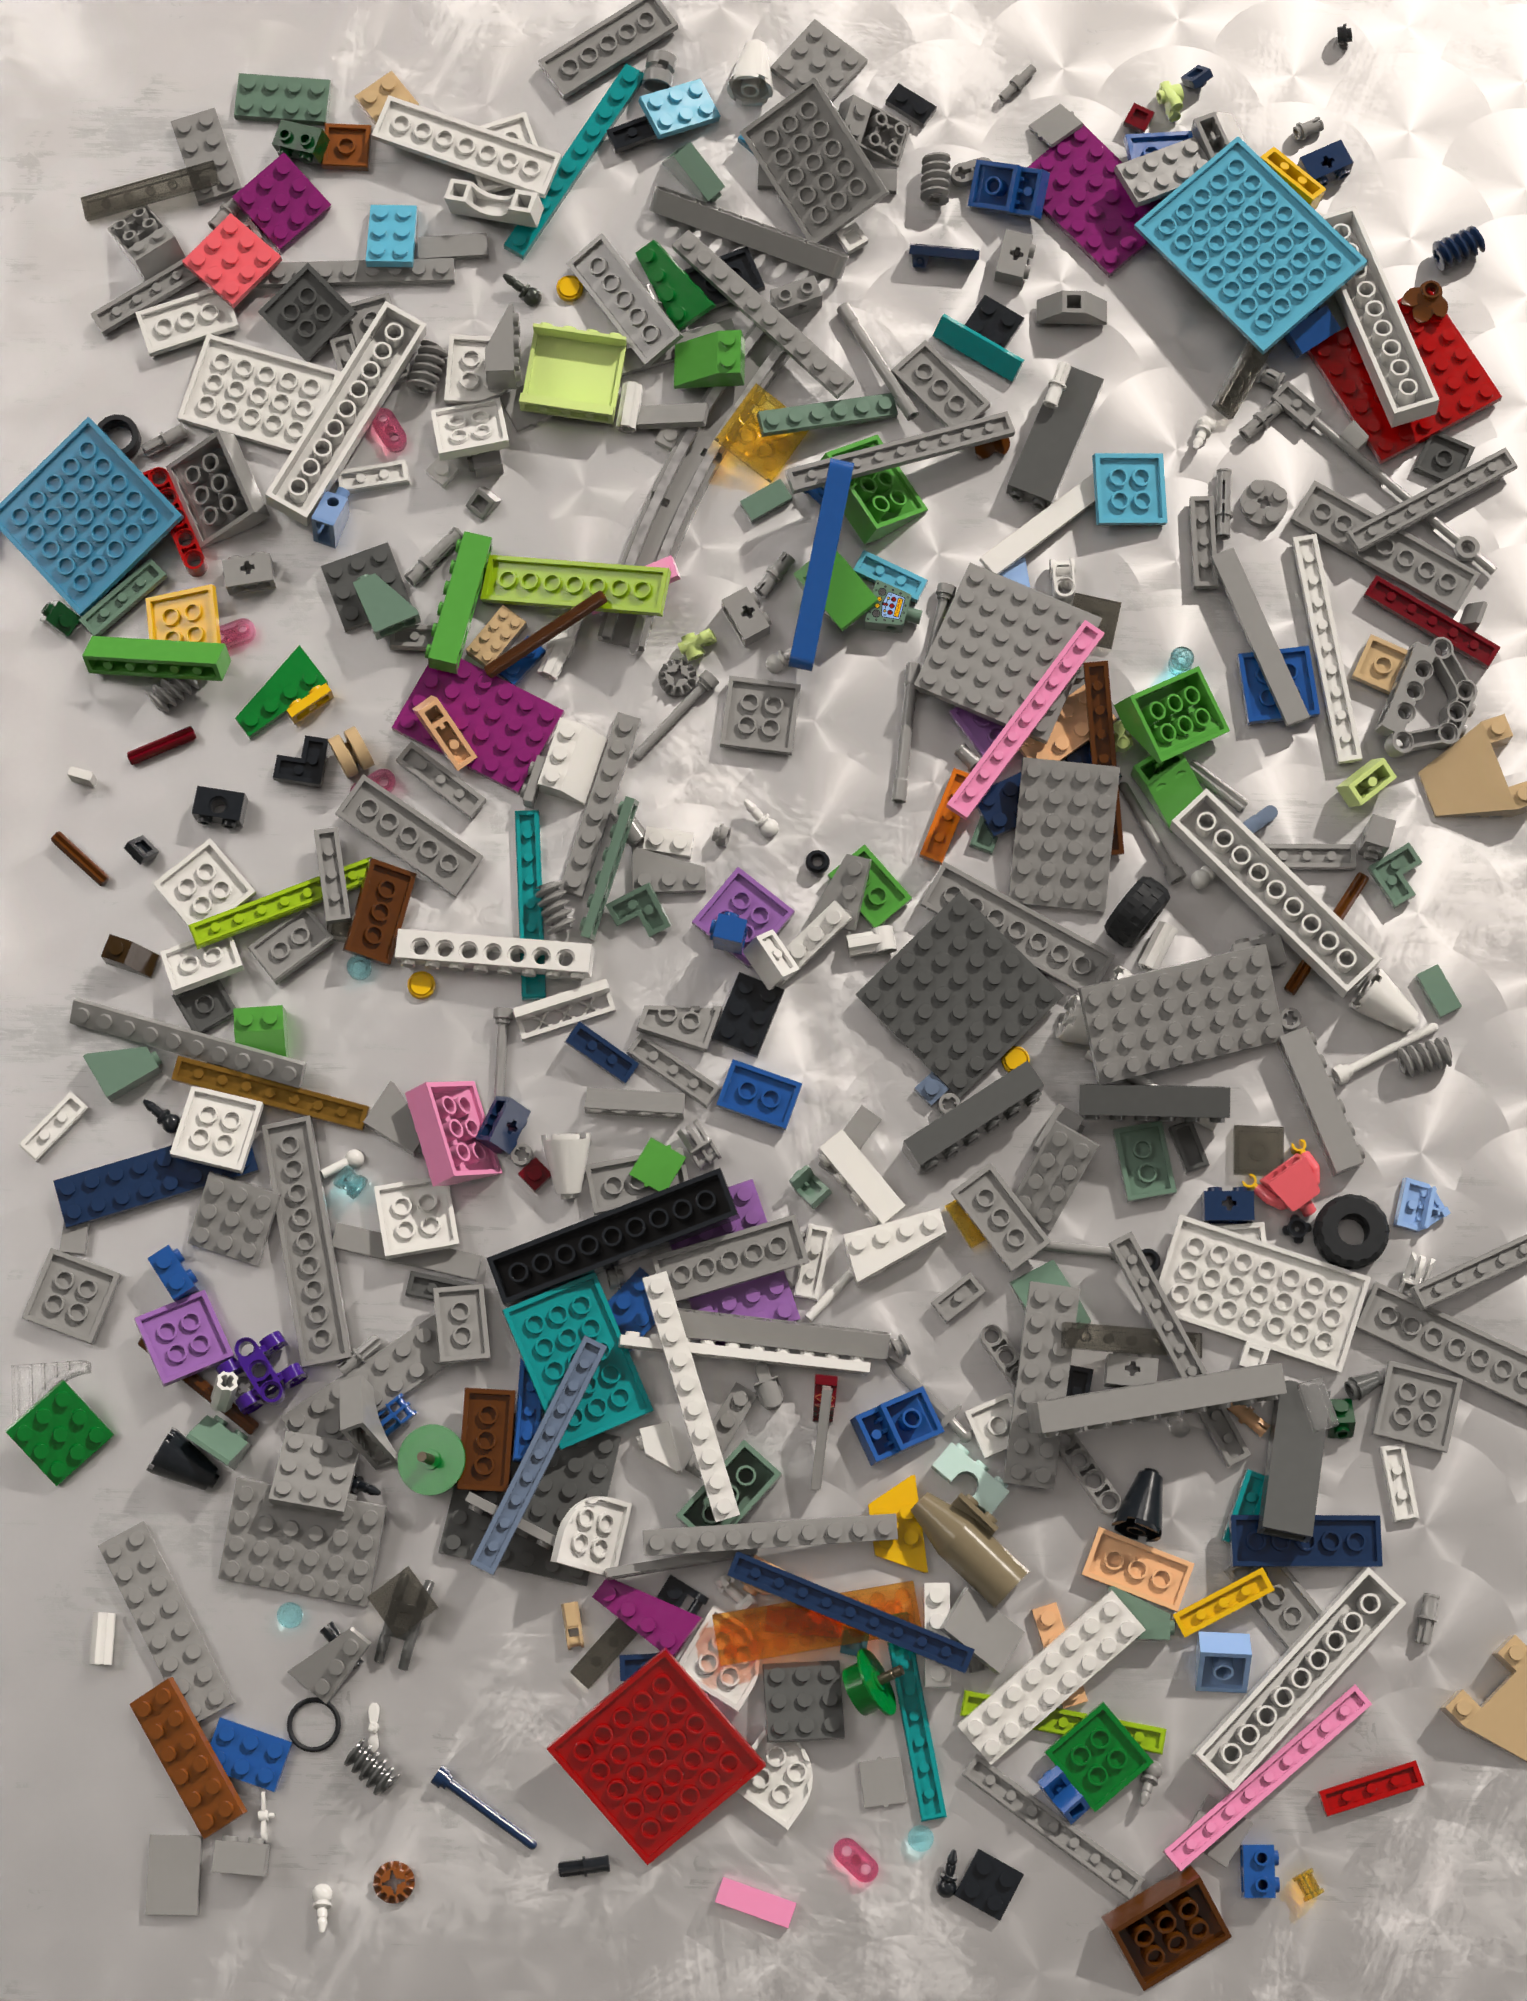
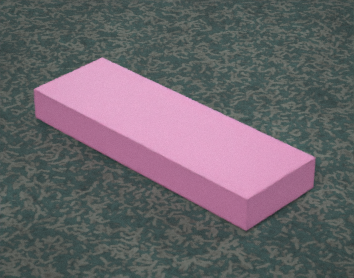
M726 1877L722 1879L715 1900L716 1903L786 1928L790 1925L797 1904Z

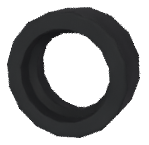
M113 414L105 417L98 423V426L105 434L115 427L127 428L131 432L132 438L129 445L120 450L129 459L138 453L141 447V435L137 425L131 418Z

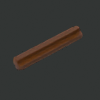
M58 831L52 836L51 841L99 886H103L108 882L109 876L62 832Z

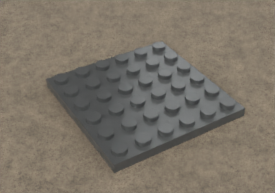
M961 892L856 993V996L959 1099L1064 996Z
M514 1413L509 1485L521 1463L513 1462L516 1413ZM601 1433L563 1450H560L558 1446L522 1519L556 1536L561 1521L575 1504L592 1496L608 1497L621 1437ZM457 1482L454 1485L438 1552L472 1560L491 1523L493 1515L485 1511L480 1515L468 1509L470 1504L465 1499L470 1490H458ZM470 1491L497 1506L500 1505L505 1495V1492ZM517 1533L514 1534L499 1564V1567L587 1586L590 1572L551 1562L553 1546L548 1550L536 1544L537 1538L531 1535L524 1538Z

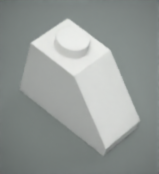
M669 1421L640 1428L641 1435L636 1436L639 1450H645L647 1457L676 1474L682 1473Z

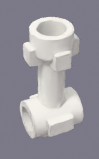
M724 1573L715 1582L717 1590L720 1593L724 1590L737 1603L734 1609L743 1618L747 1615L750 1616L759 1604L749 1593L744 1597L732 1584L735 1579Z

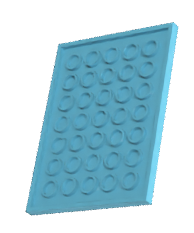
M1239 136L1134 224V229L1262 355L1361 271L1368 262Z

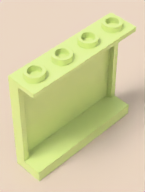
M547 322L533 323L534 334L523 393H520L519 398L520 411L613 424L627 350V338L615 332L605 334L594 329L584 331L577 330L572 326L557 327Z

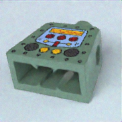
M876 580L873 594L879 602L867 611L864 629L902 633L906 621L919 624L923 611L910 607L912 595Z

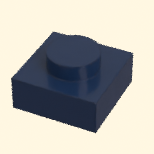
M1197 65L1180 78L1183 85L1198 89L1205 86L1207 81L1214 76L1210 68Z

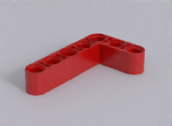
M156 467L143 472L167 499H174L172 505L184 516L183 522L180 525H176L170 533L187 572L193 577L204 575L208 568L206 559L169 473L162 467ZM158 479H166L162 484H155ZM187 539L192 540L188 546L181 545ZM194 560L201 561L200 564L195 567L190 566L191 562Z

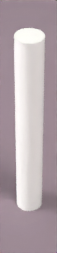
M851 1267L805 1314L808 1320L813 1322L854 1278Z

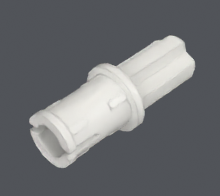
M1066 362L1058 363L1052 380L1048 382L1049 389L1043 401V404L1048 408L1056 409L1058 407L1062 392L1067 388L1065 383L1071 370V365Z

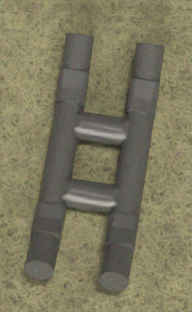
M401 1573L396 1584L374 1657L375 1662L384 1663L390 1637L405 1640L398 1668L404 1671L408 1670L425 1610L435 1584L431 1580H425L416 1606L402 1602L410 1579V1575L407 1573ZM398 1612L413 1616L409 1631L394 1627Z

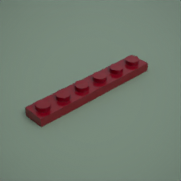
M1378 575L1375 576L1363 596L1434 639L1438 637L1449 639L1455 651L1486 669L1489 668L1501 648L1499 645Z

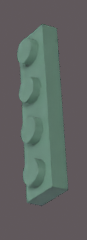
M151 558L148 559L83 615L79 622L92 636L102 635L168 578L166 573Z

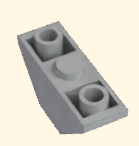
M1062 290L1037 300V323L1107 325V301L1087 291Z

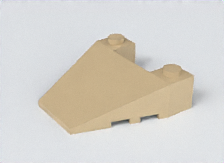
M1505 714L1480 722L1418 772L1435 817H1514L1527 812V781L1508 787L1493 750L1507 745L1513 737Z
M1511 1635L1492 1653L1511 1673L1481 1706L1461 1689L1457 1690L1440 1710L1457 1727L1527 1762V1645L1516 1635Z

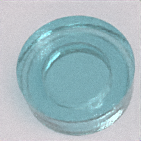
M355 955L348 960L347 971L353 979L364 980L371 974L372 965L370 960Z
M293 1602L284 1603L277 1611L278 1622L286 1628L297 1627L303 1620L301 1607Z
M924 1825L915 1826L908 1833V1843L915 1851H926L933 1844V1833Z

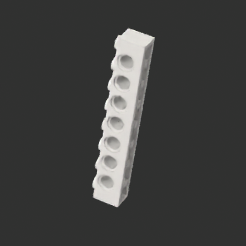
M398 929L395 958L401 963V966L410 968L418 964L425 965L428 969H439L440 966L449 967L452 971H464V968L473 969L477 973H488V970H493L501 975H512V972H518L526 977H536V974H543L550 979H560V976H569L571 980L584 981L585 978H591L594 948L592 944ZM420 946H428L425 954H417V949ZM444 948H452L450 955L446 957L441 956V951ZM468 950H476L473 958H465V953ZM492 952H500L497 960H489V955ZM516 954H524V959L521 962H513V957ZM541 955L549 956L545 964L537 963V959ZM565 957L573 958L569 966L561 965V961Z

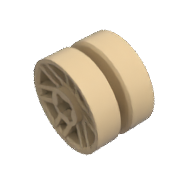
M355 726L344 731L346 742L343 741L339 734L328 739V743L348 779L359 773L356 763L363 770L375 765Z

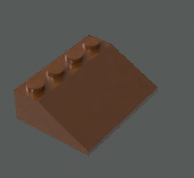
M1190 1864L1181 1872L1177 1870L1101 1917L1143 1991L1232 1937L1201 1877Z

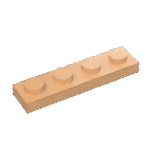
M1056 1602L1031 1610L1043 1649L1065 1631ZM1083 1685L1061 1704L1063 1709L1088 1701Z

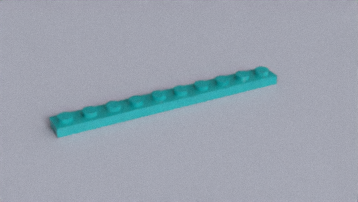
M627 63L625 64L562 157L546 198L540 197L544 210L538 227L516 225L504 243V249L523 260L525 259L607 137V130L614 127L641 87L644 76L643 72Z

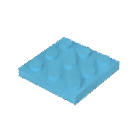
M1095 453L1092 455L1096 525H1166L1168 523L1163 453Z

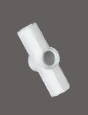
M584 618L547 642L546 653L537 671L543 678L557 681L566 659H569L573 653L576 636Z

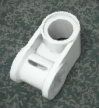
M1074 558L1066 561L1050 559L1049 573L1052 583V597L1070 604L1074 598L1076 588ZM1065 588L1069 593L1062 594L1059 592V589Z

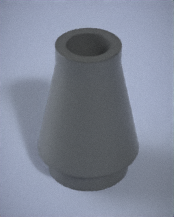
M1375 1371L1349 1377L1348 1381L1344 1383V1387L1349 1398L1361 1400L1378 1386L1383 1385L1384 1380L1380 1372Z

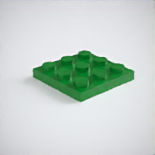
M64 1379L5 1430L11 1439L56 1486L114 1436L113 1432Z
M1103 1701L1044 1751L1052 1762L1064 1772L1070 1783L1085 1798L1094 1812L1098 1811L1154 1763Z

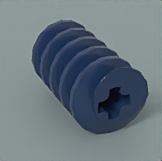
M1469 226L1466 230H1460L1458 234H1451L1450 237H1444L1441 241L1438 240L1433 243L1432 252L1435 263L1442 271L1445 270V263L1449 267L1453 266V259L1456 263H1461V255L1465 260H1468L1470 258L1469 251L1473 256L1478 255V248L1482 253L1485 252V241L1476 227Z

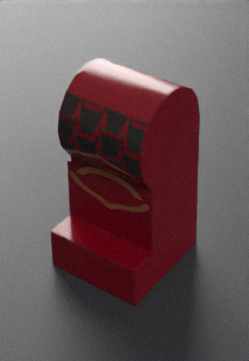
M815 1374L813 1422H818L822 1386H831L832 1399L829 1423L833 1424L838 1376Z

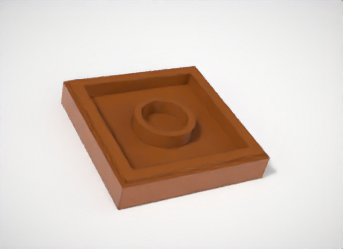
M325 123L324 132L330 141L322 159V169L369 171L371 125Z

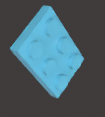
M701 78L640 96L638 101L658 140L718 122L721 117Z
M417 205L370 206L366 251L367 267L413 268L418 214Z

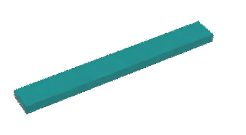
M539 810L515 811L519 938L544 940V918L541 915L543 907L538 906V903L543 898H536L535 894L541 889H534L542 885ZM520 953V962H521V961L524 959V954H523V953ZM541 955L537 959L538 964H545V955ZM536 974V977L521 975L522 1001L547 998L546 975Z
M908 1612L893 1614V1616L909 1622ZM887 1642L892 1670L894 1667L901 1665L905 1672L904 1675L896 1677L894 1681L920 1819L923 1822L944 1818L947 1815L916 1654Z

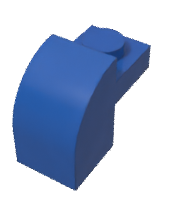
M1057 1765L1052 1770L1047 1771L1038 1781L1039 1788L1071 1825L1090 1809L1085 1798L1070 1783L1064 1772Z

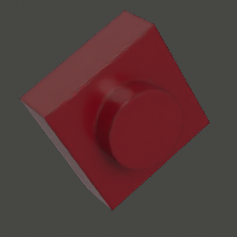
M1134 103L1123 126L1138 133H1145L1155 112Z
M536 1157L518 1173V1176L535 1193L551 1178L550 1171Z

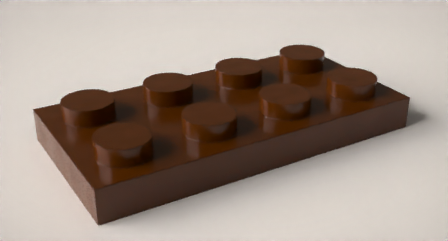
M373 858L369 859L343 951L386 966L391 965L396 948L398 929H401L416 873Z
M465 1388L461 1442L465 1449L466 1461L464 1471L458 1480V1490L506 1493L510 1480L515 1390Z

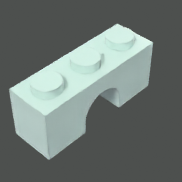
M951 1442L931 1468L949 1484L961 1474L972 1476L977 1482V1491L972 1496L979 1503L977 1507L983 1513L988 1511L992 1514L1009 1494L1010 1491L1006 1489L1008 1484L1003 1483V1479L999 1476L993 1478L987 1473L989 1468L978 1459L973 1461L967 1456L970 1452L960 1443L954 1445Z

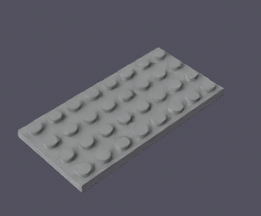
M1266 944L1078 988L1097 1084L1099 1085L1278 1042L1279 1036L1284 1035Z

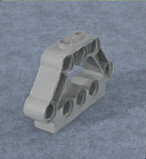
M1438 637L1428 645L1417 641L1407 651L1374 730L1387 737L1384 748L1390 757L1401 758L1409 752L1430 748L1446 749L1457 742L1459 738H1462L1467 730L1466 720L1468 717H1471L1476 708L1474 701L1477 696V686L1468 679L1453 652L1452 642L1445 637ZM1435 647L1440 649L1442 656L1435 652ZM1416 668L1422 671L1423 677L1416 673ZM1435 671L1447 692L1449 700L1448 705L1439 712L1440 724L1436 727L1407 732L1405 731L1407 723L1416 716L1414 706L1425 694L1424 682L1431 678ZM1407 689L1414 693V698L1408 695ZM1458 689L1464 691L1465 698L1460 696ZM1398 710L1404 712L1405 719H1402L1399 716ZM1450 710L1456 713V719L1450 715ZM1441 731L1447 734L1448 740L1441 736ZM1396 739L1403 743V749L1398 747Z

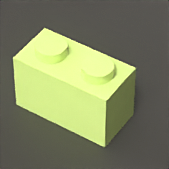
M1385 758L1371 759L1338 785L1336 789L1349 807L1362 806L1396 779L1397 776Z

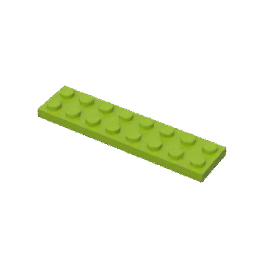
M489 555L480 599L484 603L572 609L601 590L608 601L595 611L663 617L671 571L669 568Z

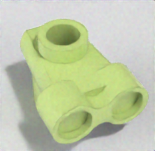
M1170 81L1160 83L1159 90L1156 92L1157 101L1159 104L1164 105L1169 121L1176 122L1181 118L1179 111L1183 108V88L1179 83L1171 85Z
M710 628L699 632L700 634L695 635L693 632L681 637L682 642L678 643L681 654L686 655L688 661L704 656L706 653L703 647L717 642Z
M1117 721L1113 725L1116 752L1125 753L1131 746H1134L1131 734L1129 732L1126 733L1127 730L1122 722Z

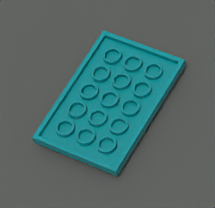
M595 1272L502 1310L544 1413H546L584 1336L607 1346V1350L559 1444L560 1450L654 1411L628 1348L618 1347L619 1337L622 1334Z

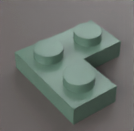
M1407 843L1370 865L1367 870L1395 909L1415 897V892L1403 875L1420 866L1422 861L1411 844Z
M650 882L606 904L616 926L639 916L649 937L672 925Z

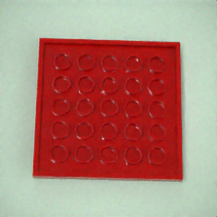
M1432 291L1426 292L1428 295H1434ZM1401 299L1397 300V303L1439 397L1438 409L1435 415L1391 428L1349 327L1334 333L1307 351L1351 421H1356L1369 436L1366 444L1380 464L1501 401L1502 395L1448 314L1444 318L1433 314L1430 320L1418 324L1413 318V308L1401 305Z
M666 1647L547 1746L549 1753L647 1865L766 1767V1763Z

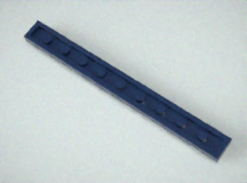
M738 1551L727 1574L729 1577L966 1674L975 1649Z

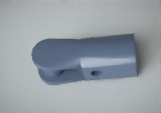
M1266 806L1256 815L1244 821L1243 824L1255 834L1277 817L1278 810L1275 806Z

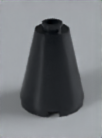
M174 1427L171 1428L170 1434H167L154 1455V1459L146 1469L152 1474L202 1490H206L207 1487L213 1488L220 1477L216 1473L218 1468Z
M1145 1468L1136 1475L1112 1520V1526L1115 1525L1114 1530L1119 1534L1134 1540H1138L1139 1536L1147 1537L1146 1542H1155L1161 1539L1163 1477L1159 1475L1157 1470Z

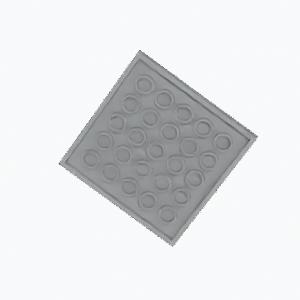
M969 563L913 688L1005 727L1084 620L1098 628L1102 618L973 563ZM1078 672L1031 733L1030 738L1047 744Z

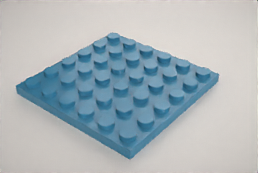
M87 417L0 503V531L81 617L184 518L90 417Z

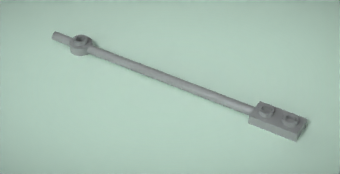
M1286 381L1273 394L1271 401H1277L1282 406L1283 411L1305 430L1312 424L1402 501L1413 497L1319 418L1323 410L1289 381ZM1434 514L1425 518L1428 523L1455 544L1454 552L1458 559L1462 561L1474 560L1490 575L1496 571L1497 567L1479 553L1480 545L1474 537H1460ZM1462 548H1468L1470 553H1465Z

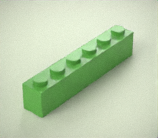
M464 531L462 539L457 540L455 553H458L456 560L451 561L449 574H452L450 581L445 582L443 595H446L444 602L439 603L437 616H440L439 621L433 624L431 637H434L432 645H427L425 652L429 668L454 674L458 672L486 573L489 555L492 552V537Z
M92 636L82 655L89 673L223 681L231 663L226 644L103 636Z

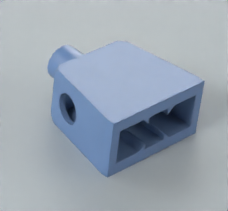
M337 487L335 493L329 491L324 493L311 518L313 540L315 542L336 549L350 514L348 501L350 492L347 489Z

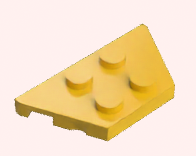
M911 1475L868 1504L869 1515L895 1513L897 1516L898 1539L873 1541L874 1556L922 1573H928L923 1530L910 1511L919 1501L915 1475Z

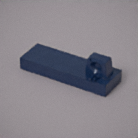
M910 243L909 254H912V266L916 268H926L929 256L979 260L980 253L979 249Z
M580 1021L577 1022L564 1041L623 1084H626L639 1065L637 1061Z

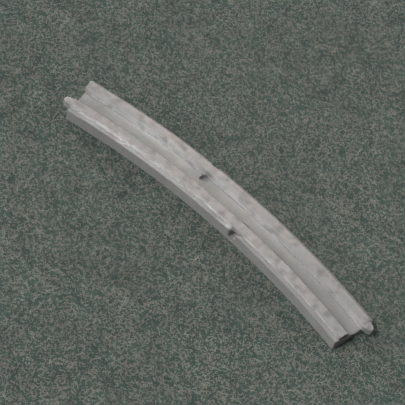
M755 324L744 336V386L709 387L699 402L708 403L709 405L706 426L684 427L651 490L650 499H647L621 565L646 566L670 555L675 560L694 514L720 463L748 416L790 358L782 348ZM604 612L598 632V641L630 648L631 655H635L638 650L645 651L655 616Z

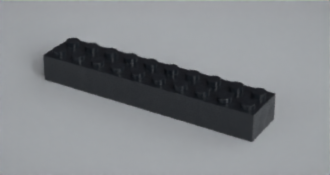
M718 1168L487 1258L503 1305L508 1308L591 1273H600L740 1219L724 1174L721 1168Z

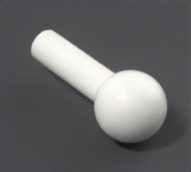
M357 1149L348 1151L344 1159L320 1170L322 1178L326 1179L348 1167L352 1169L360 1168L365 1161L364 1154Z

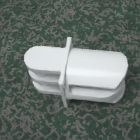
M1411 1252L1405 1273L1402 1274L1398 1292L1414 1298L1410 1290L1404 1287L1405 1283L1411 1284V1287L1428 1280L1436 1259H1429L1422 1279L1421 1275L1426 1258L1420 1255L1414 1273L1411 1275L1416 1260V1253Z

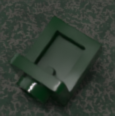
M58 600L52 603L48 602L41 610L43 615L40 621L48 623L63 636L68 637L79 623L81 617Z
M1330 1399L1327 1416L1329 1424L1328 1438H1352L1356 1423L1352 1399Z

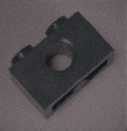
M197 786L192 815L195 820H198V823L203 825L218 823L228 829H235L236 826L243 827L248 798L242 792ZM218 805H225V809L221 813H215L214 809Z

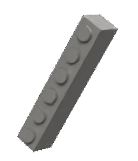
M1306 1026L1279 1036L1276 1043L1332 1176L1334 1177L1360 1167L1364 1163L1363 1159L1365 1158L1363 1148L1360 1144H1356L1353 1137L1355 1136L1354 1127L1345 1118L1344 1113H1346L1344 1103L1341 1099H1337L1334 1092L1336 1090L1335 1082L1326 1073L1325 1068H1327L1324 1056L1318 1054L1315 1047L1317 1040L1312 1031L1309 1032Z

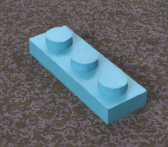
M863 550L853 569L858 576L875 583L876 580H879L912 595L911 601L915 603L918 602L928 582L927 579Z

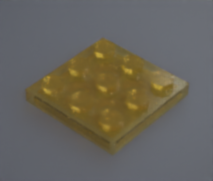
M756 383L714 440L771 483L809 430L762 437L757 419L758 411L786 408V406Z

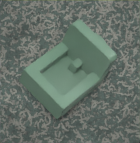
M808 1165L798 1170L789 1180L794 1191L813 1209L832 1194L831 1190L814 1175Z

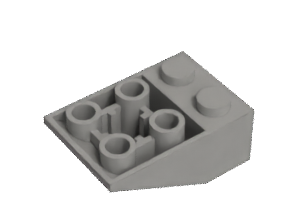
M855 95L841 102L838 112L869 160L898 167L911 125Z
M147 204L135 209L133 213L116 221L114 225L107 228L145 280L150 279L186 257L175 236Z
M509 304L485 348V372L488 390L517 389V381H521V367L519 359H521L519 344L520 322L519 313H514L513 304Z

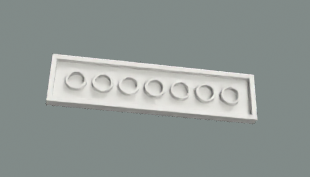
M390 95L387 97L371 135L373 140L518 190L538 193L539 197L546 198L562 159V155Z
M1110 1590L961 1720L957 1726L989 1764L992 1765L1146 1629L1117 1595Z

